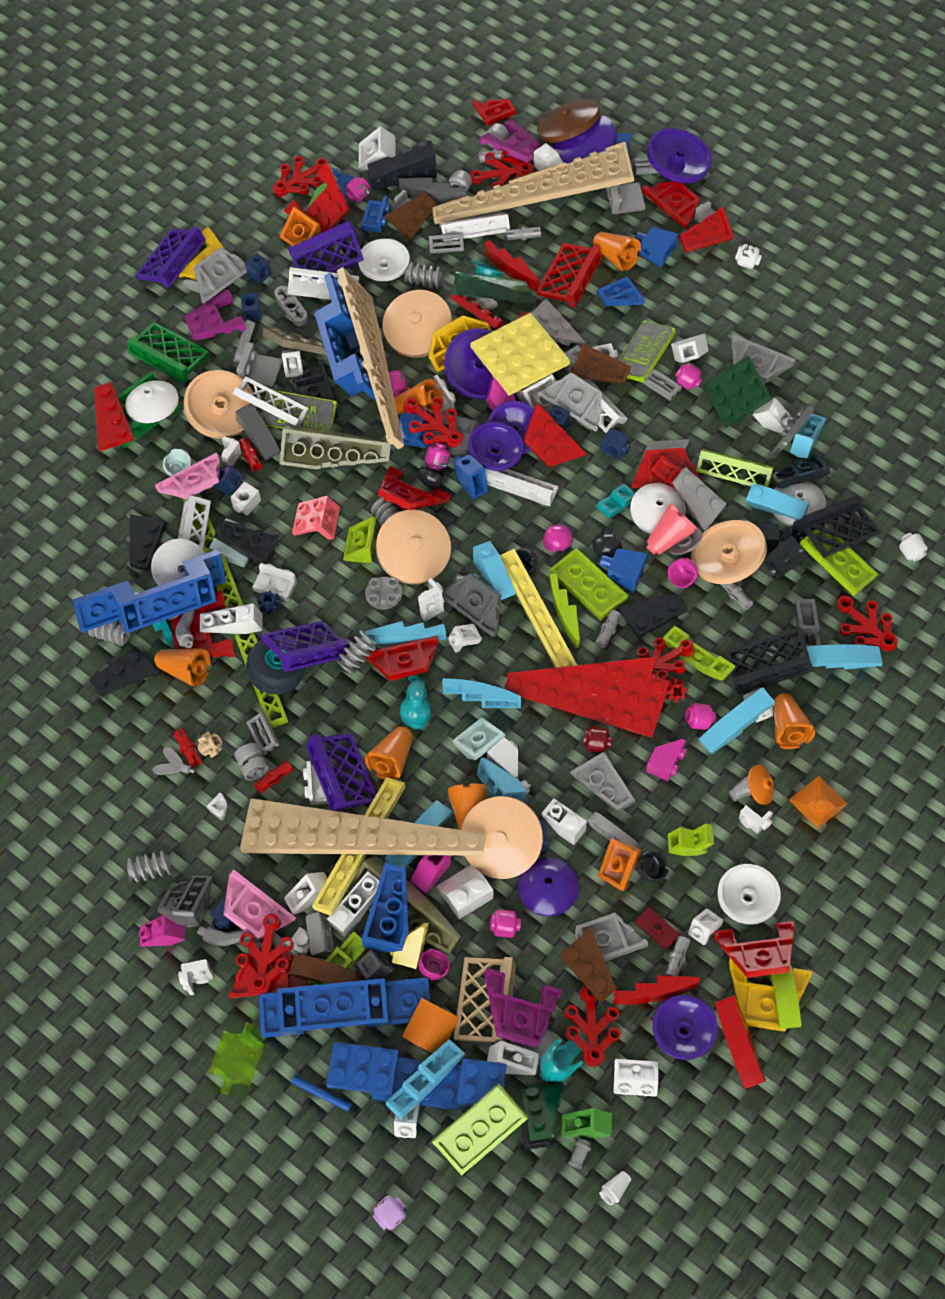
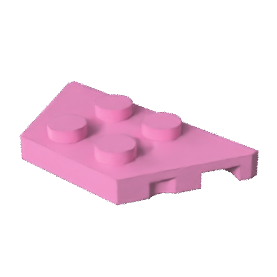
M214 453L155 485L157 491L188 499L189 495L195 496L197 493L211 488L219 482L220 459L218 454Z
M234 869L230 872L224 915L245 932L249 933L254 939L258 940L264 937L266 928L263 926V919L268 914L272 913L280 918V928L295 921L296 917ZM273 918L268 920V925L274 922Z

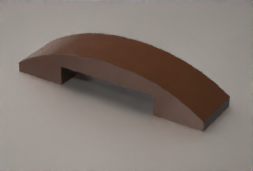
M300 954L294 955L288 975L305 981L310 979L321 984L367 980L364 976L340 965Z

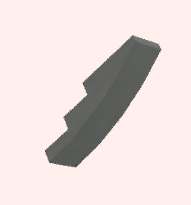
M399 178L400 192L406 190L407 195L415 198L426 192L436 202L447 203L466 196V188H449V183H433V178Z

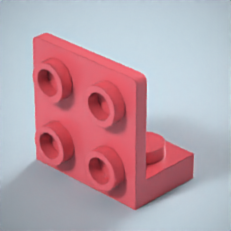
M328 496L299 503L292 534L296 536L318 531L328 540L333 539L340 506Z

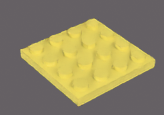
M532 313L471 342L472 350L508 395L570 365L569 358Z

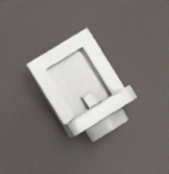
M746 805L741 810L739 819L746 828H751L758 834L762 829L766 830L771 825L773 813L769 810L761 818Z

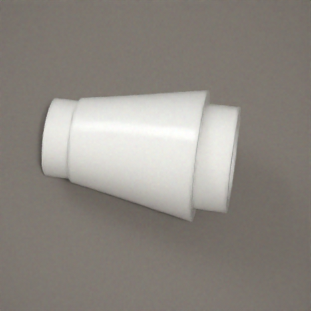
M621 1171L604 1184L600 1191L602 1199L609 1205L618 1203L631 1182L630 1176Z

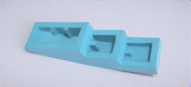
M401 621L365 631L377 645L394 646L436 635L439 641L446 640L444 624L425 629L423 623L404 627Z
M820 645L807 647L813 667L825 666L826 669L843 667L846 670L883 665L879 646Z
M443 678V694H462V701H482V708H521V696L503 688L481 682Z
M762 687L713 725L699 738V741L710 754H713L742 734L743 729L758 720L759 715L775 705V701Z
M436 800L415 823L440 827L451 817L453 811ZM387 855L385 861L390 864L406 867L418 855Z
M449 1039L419 1065L418 1070L403 1083L402 1088L386 1101V1106L402 1120L443 1080L463 1058L465 1053Z

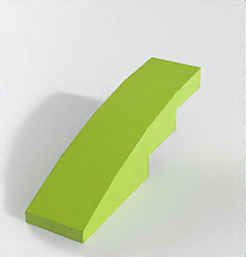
M557 573L550 574L549 584L557 616L574 647L579 648L580 637L576 605L568 606L567 589L559 590Z
M353 931L341 947H336L325 961L350 969L367 949L363 948L362 938ZM310 979L307 981L309 986L322 985Z

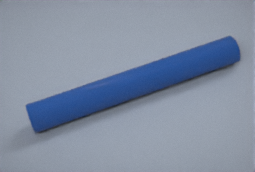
M296 1075L291 1081L292 1084L348 1112L352 1107V1103Z

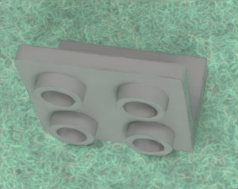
M639 183L606 187L612 214L645 210Z
M246 342L236 371L237 375L243 380L246 376L273 389L283 362L280 358L258 355L254 349V344Z

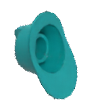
M471 259V262L476 265L475 277L481 285L490 287L497 282L500 274L503 273L484 262Z

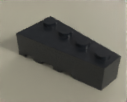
M432 140L427 141L424 146L419 147L417 145L412 147L411 151L405 153L402 151L398 152L390 159L385 157L367 164L372 191L399 186V178H437L436 154Z

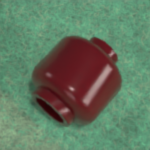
M592 726L589 730L585 731L583 745L586 746V750L589 752L605 753L607 748L611 749L613 737L609 736L608 729Z

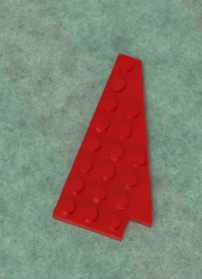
M649 657L513 672L508 674L504 689L527 700L653 738L670 681L652 676L657 658Z

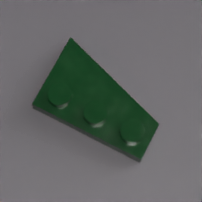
M563 1083L521 1089L524 1112L528 1116L526 1123L530 1141L552 1138L557 1120V1111L561 1104V1095L564 1092Z

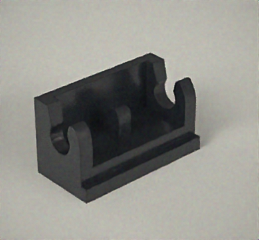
M791 536L765 556L763 562L779 580L806 559L808 555L795 538Z

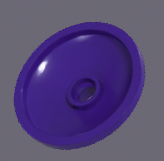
M519 401L505 402L491 413L488 422H501L512 428L514 426L518 427V434L523 442L534 409L528 404ZM524 442L522 455L531 450Z
M487 422L473 430L469 438L468 449L470 455L484 468L500 471L511 468L520 460L523 452V442L518 432L511 426L501 422Z
M552 857L536 859L527 871L519 875L517 884L518 895L523 905L531 912L545 917L557 916L569 910L575 903L579 893L578 877L572 867L560 859ZM550 879L552 883L547 884L545 880Z
M686 995L672 997L662 1003L654 1015L652 1025L653 1035L658 1046L671 1057L681 1060L696 1059L706 1054L713 1046L718 1030L716 1017L710 1007L700 999ZM686 1029L688 1033L683 1035L680 1033V1030Z

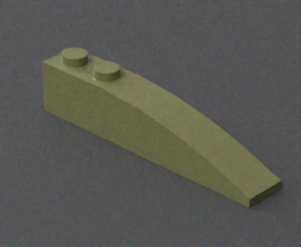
M286 425L282 431L280 465L321 469L362 463L386 462L390 459L391 444L386 441L356 435Z
M377 855L363 861L346 893H350L367 871L380 881L385 862ZM406 880L408 931L410 932L423 923H429L425 939L426 943L450 954L459 941L460 935L439 910ZM373 902L371 903V905H370L369 908L367 909L369 912H370V910H371V907H372Z

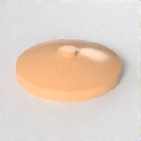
M413 290L398 296L388 306L383 318V332L389 345L399 354L412 358L425 357L429 355L433 332L449 324L453 319L447 303L439 295L427 290Z
M223 370L208 371L194 378L187 387L184 396V411L190 424L200 433L216 439H222L224 436L232 438L243 433L244 429L236 421L235 411L250 403L232 394L235 387L240 388L243 379L234 373ZM247 383L244 392L250 394L253 391Z
M405 510L394 514L385 521L377 535L376 554L379 563L387 574L403 583L422 584L428 582L431 578L434 579L443 571L450 558L451 542L446 528L437 518L424 511Z
M729 520L718 523L703 532L701 542L691 553V560L696 564L699 572L698 575L701 578L715 584H729L745 579L760 567L766 556L767 544L762 531L756 525L743 520Z
M508 796L491 797L478 803L466 816L461 829L485 835L483 856L465 855V857L479 872L497 879L512 878L527 871L538 858L543 844L542 826L535 812L524 802Z

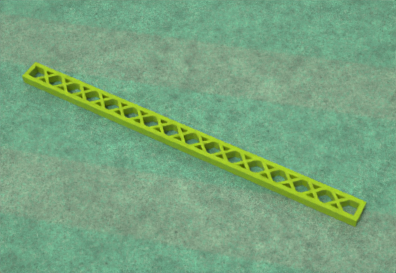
M200 492L195 495V497L202 498ZM197 503L195 508L199 514L204 512L205 505ZM209 515L206 527L209 532L205 535L203 546L205 554L210 552V549L205 547L208 542H213L215 535ZM196 519L192 522L196 531L201 529L202 524L199 520ZM221 556L222 564L224 565L223 570L226 574V582L217 585L216 589L217 592L220 590L223 592L225 587L232 589L229 595L224 593V598L226 599V608L224 609H228L231 602L238 604V606H243L224 556ZM254 632L248 633L250 636L247 641L240 638L242 634H234L245 665L248 658L247 650L253 648L257 643ZM254 686L262 710L266 714L271 727L274 728L288 723L279 696L267 694ZM267 695L274 697L272 704L264 702ZM273 711L280 713L282 716L273 721L270 719Z

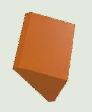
M293 207L280 234V238L291 246H295L321 234L320 224L296 207Z
M611 838L598 877L624 891L628 888L642 849Z
M421 998L402 1037L434 1053L449 1040L460 1017Z

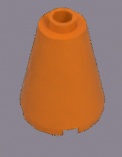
M599 232L593 239V244L600 246L601 253L621 271L630 270L639 258L637 253L638 251L641 252V243L636 238Z
M427 379L396 396L394 399L397 413H406L403 406L408 398H415L419 403V407L427 409L434 415L431 402L433 398L438 397L443 401L441 407L443 409V394L441 389H437L435 385L438 383L433 379Z
M202 648L161 649L154 658L159 669L191 686H201L205 682L209 674L206 671L207 665L211 664L208 651Z
M779 694L774 699L776 742L784 749L799 748V744L803 742L808 744L814 738V726L790 694Z
M397 727L368 752L365 757V763L370 771L374 769L377 772V777L383 780L386 777L394 780L399 779L413 740L410 729L407 727Z
M462 784L448 788V796L459 830L462 829L463 822L471 809L487 799V785L470 784V786L463 787Z

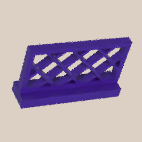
M350 221L288 248L295 268L311 270L308 267L311 261L317 262L315 271H318L321 264L327 266L325 272L337 273V270L342 267L346 269L364 260L356 236V229ZM352 236L353 240L350 246L344 244L346 238ZM331 245H338L335 252L328 251ZM342 247L348 248L345 256L339 255ZM352 250L358 253V257L354 259L349 258ZM322 251L323 253L319 260L313 258L316 252ZM326 254L332 255L329 263L323 261ZM337 257L343 259L340 265H333ZM307 258L304 267L299 265L298 260Z
M193 227L191 231L171 229L135 275L138 280L161 282L165 287L170 288L206 241L199 227Z
M323 621L264 633L261 636L264 643L283 661L282 668L285 672L341 659L339 653L346 655L344 648L349 649L350 641L347 638L340 639ZM313 635L323 638V640L313 637ZM298 639L308 641V643L299 641ZM285 642V643H288V644H291V645H294V646L292 647V646L285 645V644H282V643Z
M320 734L312 735L306 744V748L330 810L340 812L344 808L371 805L376 792L353 735L344 734L320 737ZM348 740L350 749L340 745V741ZM323 743H328L331 746H333V751L331 752L324 747ZM336 749L346 754L344 759L334 754ZM348 756L356 760V766L346 761ZM331 758L341 764L339 768L331 765ZM343 765L353 771L351 776L341 771ZM355 773L363 777V783L353 778ZM337 775L347 780L346 785L338 782ZM350 782L360 788L357 793L347 787ZM361 790L369 793L371 798L366 799L361 796ZM344 792L354 797V800L346 802L343 795Z

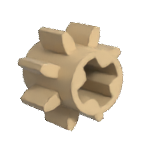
M208 731L198 739V750L205 756L209 754L212 758L222 750V740L215 733L211 735Z

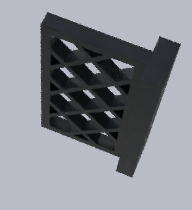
M859 494L807 514L796 525L799 532L804 531L823 558L873 539L881 534L880 530L860 505L862 499ZM857 511L861 519L854 517L853 512ZM839 518L847 519L848 525L839 522ZM852 522L860 524V529L852 527ZM826 523L834 525V530L826 528ZM864 526L870 528L873 533L863 531ZM838 527L847 530L846 535L837 532ZM814 528L821 531L820 536L814 534L811 529ZM824 532L833 535V539L824 538ZM850 532L859 534L858 539L851 537ZM836 538L845 540V544L836 542ZM822 544L831 545V550L826 551Z
M801 628L726 651L728 661L736 665L732 671V676L738 694L814 672ZM799 635L800 639L796 644L788 642L791 637ZM772 643H781L777 650L769 648ZM785 645L793 648L789 655L781 653ZM760 648L762 651L756 656L751 654L753 649ZM797 650L805 655L799 658L793 657ZM766 652L774 654L770 661L762 658ZM736 654L743 655L739 662L733 660L732 656ZM778 656L785 658L782 663H774ZM748 657L755 660L751 667L744 664ZM759 662L766 664L763 669H755ZM740 668L748 670L746 674L737 676Z

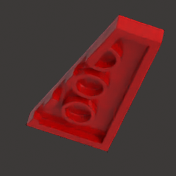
M453 292L450 296V299L495 329L505 326L502 319L497 316L491 317L492 313L485 308L481 310V305L473 300L471 303L468 302L470 298L462 293L458 295Z

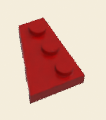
M722 206L718 211L706 217L705 220L681 234L679 238L684 252L687 253L733 240L734 236Z

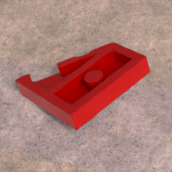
M509 99L488 100V103H478V100L473 101V107L487 126L516 114V109Z

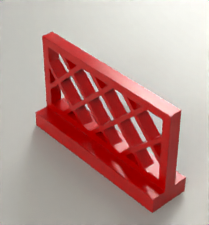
M563 243L536 291L537 296L568 302L569 307L576 308L602 259L600 246L593 245L592 248ZM566 249L573 251L570 254L564 255ZM583 253L588 254V256L580 259L579 255ZM573 257L577 258V260L574 262H568V259H571ZM566 262V265L557 267L558 263ZM581 265L580 269L573 271L572 267ZM567 269L571 271L570 273L565 275L561 274L562 271H565ZM559 274L560 277L553 280L550 279L552 275ZM571 277L575 278L574 281L570 283H566L565 281L566 279H569ZM561 281L564 283V285L557 288L554 286V284ZM549 286L553 288L550 291H543L544 288ZM565 289L568 290L566 296L558 293Z

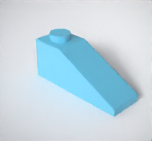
M811 414L795 435L790 452L797 457L808 458L826 422V418Z
M753 483L746 498V501L752 508L795 520H801L809 507V503Z
M491 541L473 547V563L487 584L501 595V600L515 595L516 591L499 553Z
M485 758L480 759L477 776L483 784L487 785L488 792L492 797L508 796L524 802L527 792L517 778Z

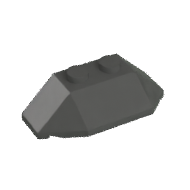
M442 413L443 425L449 429L448 420L445 418V414ZM456 416V429L463 435V442L455 448L447 445L446 449L452 455L464 457L470 455L468 442L471 433L481 424L476 420ZM431 431L434 435H443L439 431Z
M192 875L187 878V881L180 882L168 889L157 908V912L178 925H185L186 927L199 926L208 909L212 876Z

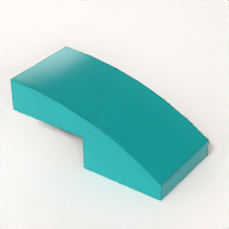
M623 484L612 490L609 497L598 502L596 508L610 519L631 503L635 492Z
M165 620L153 624L155 631L162 629L167 645L174 643L170 628Z

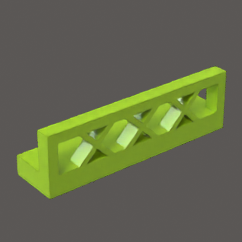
M702 449L696 471L752 486L753 483L768 487L774 467ZM703 459L711 460L714 467L710 470L701 469ZM723 464L729 465L732 472L727 475L721 474L718 467ZM740 469H746L750 476L744 480L739 479L736 472ZM759 473L767 475L765 485L757 483L754 476Z

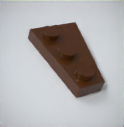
M425 192L384 217L410 240L433 211L432 207H435L438 203Z
M582 344L570 373L581 379L623 384L626 381L631 366L586 344Z
M591 928L559 954L564 963L600 1003L616 990L614 981Z

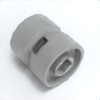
M256 743L246 744L237 749L234 754L246 780L252 781L261 778L269 770Z

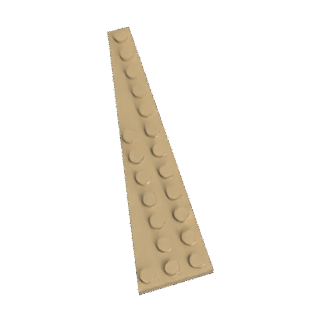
M622 142L605 148L606 151L598 154L596 152L590 153L589 157L583 159L580 157L575 158L569 164L561 163L554 167L511 180L509 184L501 187L500 185L494 186L493 190L484 192V190L477 192L478 194L472 197L465 196L458 200L432 207L435 224L634 182L626 143Z
M342 267L337 270L339 276L337 281L345 295L360 345V353L364 359L362 364L369 375L385 428L386 439L389 444H393L397 449H400L404 446L373 297Z
M251 798L240 850L242 853L483 856L485 835L483 833Z

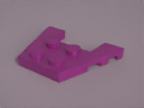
M511 118L504 122L503 125L513 135L502 141L487 133L480 139L479 143L483 145L489 143L497 151L500 149L508 151L509 156L526 163L534 159V151L542 146Z
M228 289L184 316L194 341L215 337V333L225 332V334H230L232 330L240 329V331L247 330L241 316L223 322L219 314V308L234 302Z
M489 968L486 969L484 976L496 1036L537 1047L546 1031L549 1018L556 1008V1003L562 994V990L547 985L541 988L539 1005L505 995V973Z

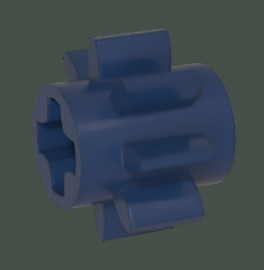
M271 590L265 593L261 592V598L257 599L260 612L265 611L267 615L273 612L277 613V606H281L279 594L276 593L274 595Z

